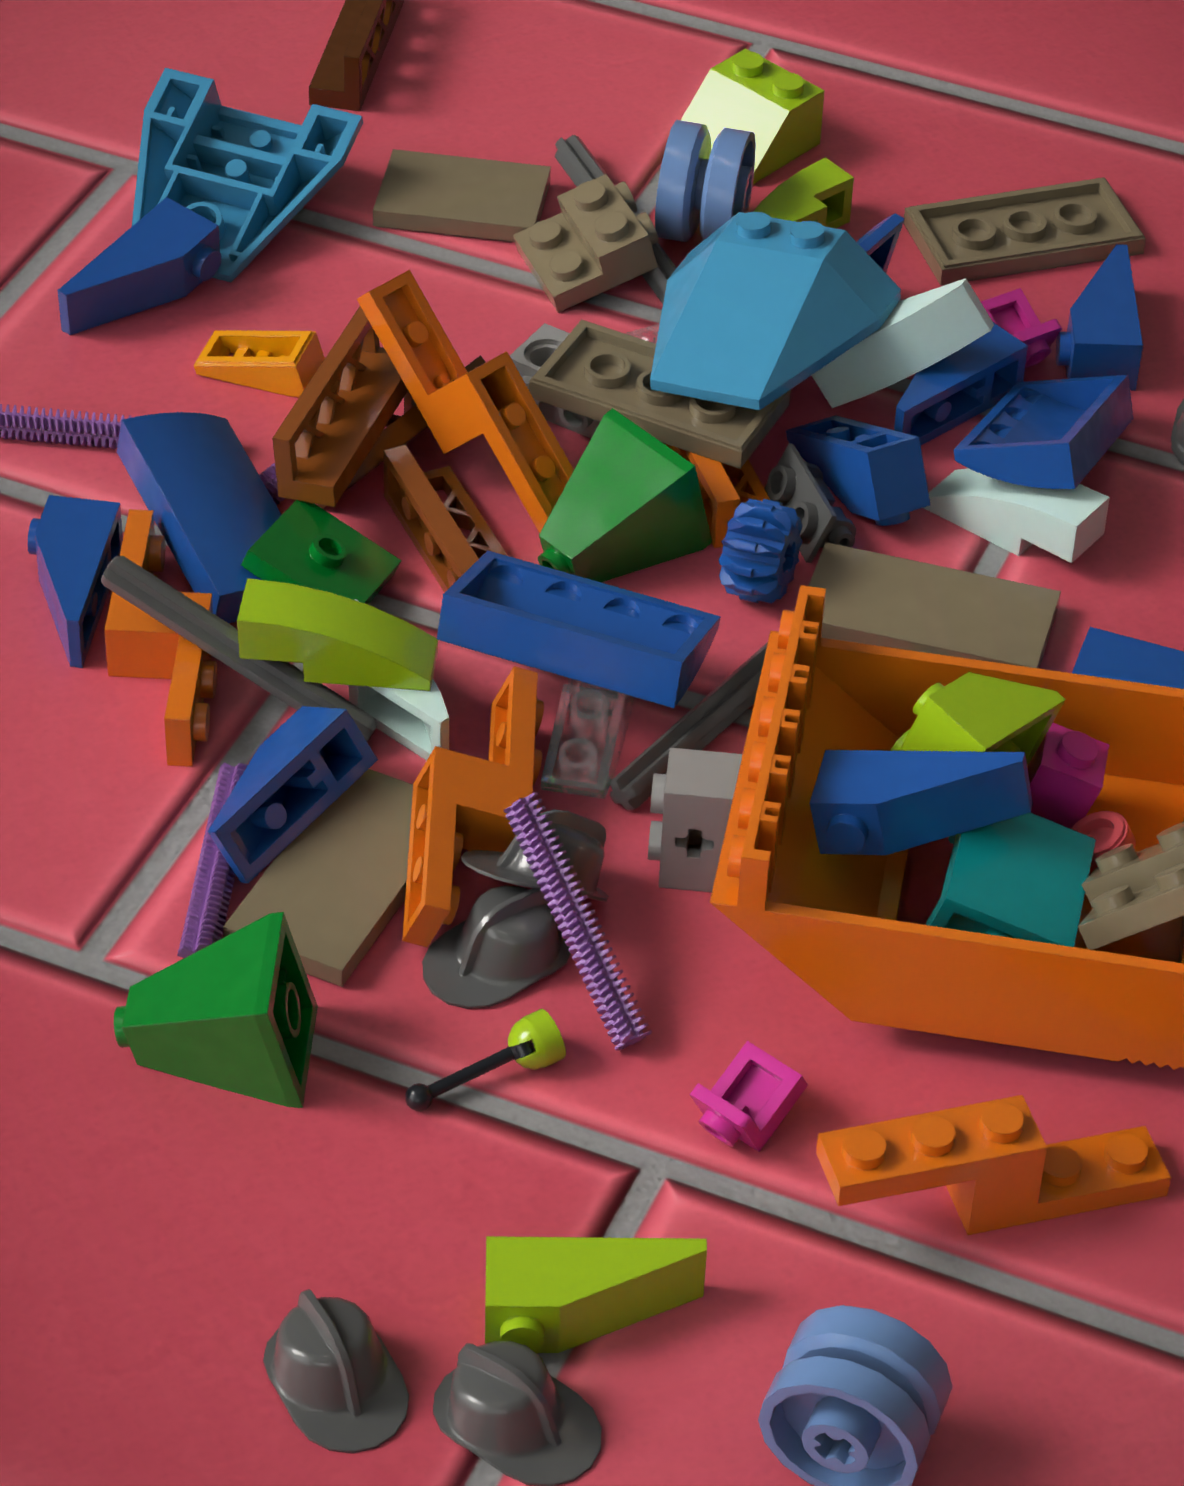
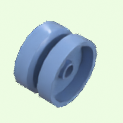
M681 120L675 121L665 146L657 188L655 230L658 238L688 242L697 230L700 221V233L704 241L738 212L747 213L754 179L756 150L754 132L724 127L717 135L711 150L712 142L707 125Z
M840 1305L816 1310L800 1323L787 1350L783 1367L776 1373L765 1396L758 1422L764 1442L778 1460L811 1485L911 1486L925 1456L930 1436L934 1434L953 1386L947 1363L931 1342L910 1326L873 1309Z

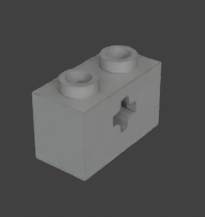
M681 748L669 749L667 773H654L650 807V813L663 814L662 821H651L648 845V860L660 861L659 888L712 892L743 754Z

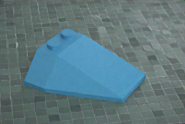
M165 68L144 109L132 226L166 197L219 225L221 266L212 278L232 282L344 165L364 123L363 118L360 115L312 104L303 124L298 125L225 107L221 104L214 79Z
M738 212L692 249L667 280L650 377L651 390L760 411L879 330L901 300V289L846 230L825 227L815 221L795 222L772 218L763 212Z

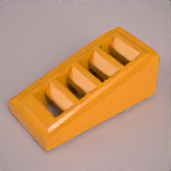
M215 330L193 366L197 375L299 398L325 357L316 331ZM230 352H231V353H235L234 356H228V355H229Z

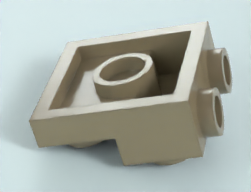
M607 174L584 182L578 187L558 195L557 199L562 213L539 221L533 226L513 235L517 251L558 313L658 267L652 245L659 242L650 217L646 212L635 216L634 213L637 212V206L629 187L624 181L614 185Z
M1184 822L1160 832L1156 836L1159 841L1157 845L1136 852L1133 844L1130 843L1112 849L1095 859L1098 867L1082 883L1092 910L1078 925L1088 949H1097L1184 916Z

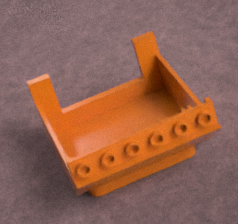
M800 585L795 611L783 610L779 632L770 630L710 903L851 1021L1117 1062L1127 1058L1132 1064L1140 1060L1146 1066L1154 1062L1159 1068L1169 1065L1173 1070L1180 1067L1184 1068V916L1094 950L1087 948L1079 928L1075 945L1070 947L897 921L909 849L889 855L820 854L809 804L825 750L890 751L895 742L906 731L911 729L917 718L913 713V707L928 688L936 683L946 686L964 674L972 672L1057 691L1066 700L1053 723L1073 731L1082 732L1091 738L1109 744L1103 787L1087 815L1099 811H1113L1121 814L1126 819L1135 837V850L1138 852L1159 844L1156 836L1160 832L1184 822V689L822 638L826 588ZM1086 893L1079 924L1092 910Z

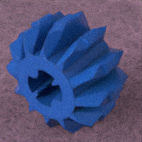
M749 499L746 503L741 502L735 509L734 517L728 521L727 533L722 540V554L718 560L722 566L719 578L721 584L725 586L727 593L737 595L741 600L759 603V601L773 603L776 599H781L787 593L788 584L794 580V570L799 562V549L803 542L800 537L802 523L794 508L782 506L781 502L763 499V501Z

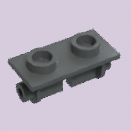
M789 443L777 466L771 470L764 489L770 500L781 502L782 506L796 510L797 516L802 523L800 537L803 542L799 551L806 562L812 563L819 548H823L825 542L852 547L855 543L856 527L850 519L846 518L840 507L833 506L836 500L824 482L823 473L820 468L815 464L804 461L794 444Z

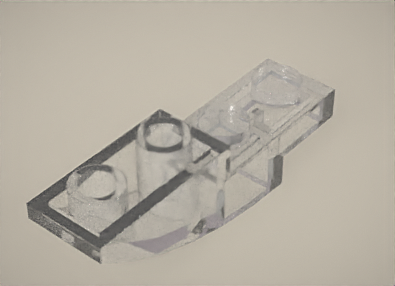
M569 678L568 684L563 685L541 778V790L605 799L620 759L635 697Z

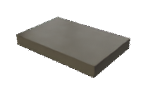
M393 149L373 208V226L515 242L514 234L533 226L541 219L550 186L551 167Z

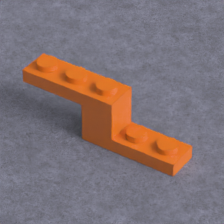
M410 269L357 298L359 305L443 453L445 454L484 434L540 533L574 469L508 352L505 351L467 372Z
M129 509L120 556H125L151 574L153 572H163L166 551L165 536L155 535L153 510ZM112 591L104 629L108 676L171 679L164 717L167 766L193 767L197 741H208L209 703H204V698H215L217 662L211 661L212 655ZM180 592L213 613L212 593Z
M514 666L491 704L489 760L435 746L414 781L403 942L428 948L441 925H450L452 923L460 900L459 886L452 885V878L462 849L469 851L488 850L505 852L516 836L512 831L514 828L509 824L510 820L505 816L507 813L503 810L510 807L518 799L525 798L533 793V785L540 772L542 752L535 749V735L542 722L544 702L537 699L538 672Z
M1023 1095L818 1133L816 1154L838 1206L946 1186L967 1235L1168 1196L1171 1176L1146 1126L1046 1145Z

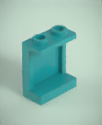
M1027 813L948 837V841L953 844L942 894L926 925L1074 947L1085 896L1082 883L1089 877L1096 839L1033 813Z

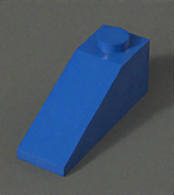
M166 197L58 289L61 330L69 335H73L186 297L200 283L211 279L221 266L219 225Z
M1116 244L1070 309L1067 332L1060 331L1056 339V365L1065 366L1067 379L1128 375L1130 390L1136 391L1143 342L1128 245Z
M994 323L990 332L915 374L896 406L894 430L918 436L920 445H923L995 406L1017 382H1023L1028 345Z
M836 415L786 430L787 441L790 444H794L800 456L806 462L815 464L820 468L826 485L851 513L873 519L876 525L888 526L903 523L910 519L911 511L931 505L918 436Z
M49 495L41 518H33L30 523L28 552L29 554L37 555L39 582L70 667L83 668L110 590L103 586L101 578L110 561L114 557L120 556L123 542L121 506L118 502Z
M302 706L258 747L207 831L241 883L248 884L378 760L347 709Z
M825 750L809 804L820 854L889 855L1031 813L1033 800L1025 752Z

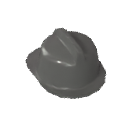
M553 809L540 813V816L547 813L550 815L543 821L544 823L553 822L547 828V831L553 828L557 830L550 837L560 836L554 842V845L563 843V846L557 852L567 851L561 857V860L570 858V861L564 867L574 866L568 872V875L577 872V876L571 882L580 880L581 883L575 887V890L584 887L585 890L579 895H587L588 898L606 902L609 896L597 887L605 856L606 829L596 821L569 811ZM518 835L514 837L505 852L472 850L464 852L461 856L462 862L467 867L485 876L514 885L542 888L537 884L538 880L533 876L535 872H532L530 869L531 865L526 861L528 857H525L523 854L525 850H522L519 846L521 843L516 839Z
M504 885L492 888L479 896L467 920L445 932L427 950L422 961L423 980L431 993L448 1005L466 1009L491 1007L512 998L537 981L552 975L565 966L571 955L568 950L570 947L564 942L567 939L562 937L561 934L563 932L557 927L560 924L555 922L554 919L556 917L551 914L552 909L547 905L549 902L544 899L545 894L538 888L527 889L521 886Z
M310 1289L302 1291L299 1295L297 1307L288 1313L266 1344L263 1363L268 1378L275 1387L293 1422L308 1440L329 1451L358 1453L375 1449L394 1437L406 1419L409 1394L403 1376L383 1341L374 1330L369 1316L353 1302L338 1297L316 1298Z
M493 1341L481 1346L466 1343L458 1354L457 1368L444 1377L434 1393L433 1415L440 1430L455 1443L468 1449L506 1476L526 1485L556 1486L572 1482L592 1467L601 1450L602 1428L593 1408L575 1391L552 1377L543 1359L526 1345L512 1341Z

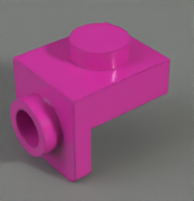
M1021 288L981 301L995 324L1028 345L1025 368L1036 365L1051 353L1050 346L1062 328L1057 319L1040 323Z
M747 1041L711 1091L698 1083L690 1093V1096L703 1113V1116L698 1121L699 1124L711 1135L731 1147L740 1139L760 1152L808 1084L801 1074Z

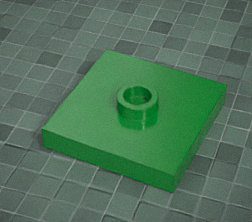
M296 500L251 546L241 566L262 580L290 583L327 591L369 604L394 576L402 560L318 505Z

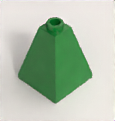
M612 408L600 421L539 534L543 553L538 556V562L541 566L604 582L704 550L712 543V538L695 465Z
M284 912L270 913L130 986L126 1006H118L114 1012V1032L118 1045L121 1048L130 1047L137 1065L282 1106L303 1108L318 1005Z

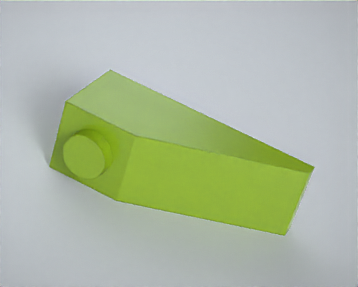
M486 1236L485 1344L493 1341H512L526 1345L535 1353H560L704 1296L707 1239Z

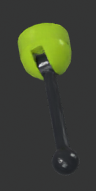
M539 1009L522 1017L511 1028L507 1039V1048L428 1086L421 1083L410 1086L405 1094L407 1105L412 1110L424 1111L430 1107L433 1098L512 1060H515L516 1063L524 1068L537 1070L566 1057L565 1044L556 1023L544 1009Z

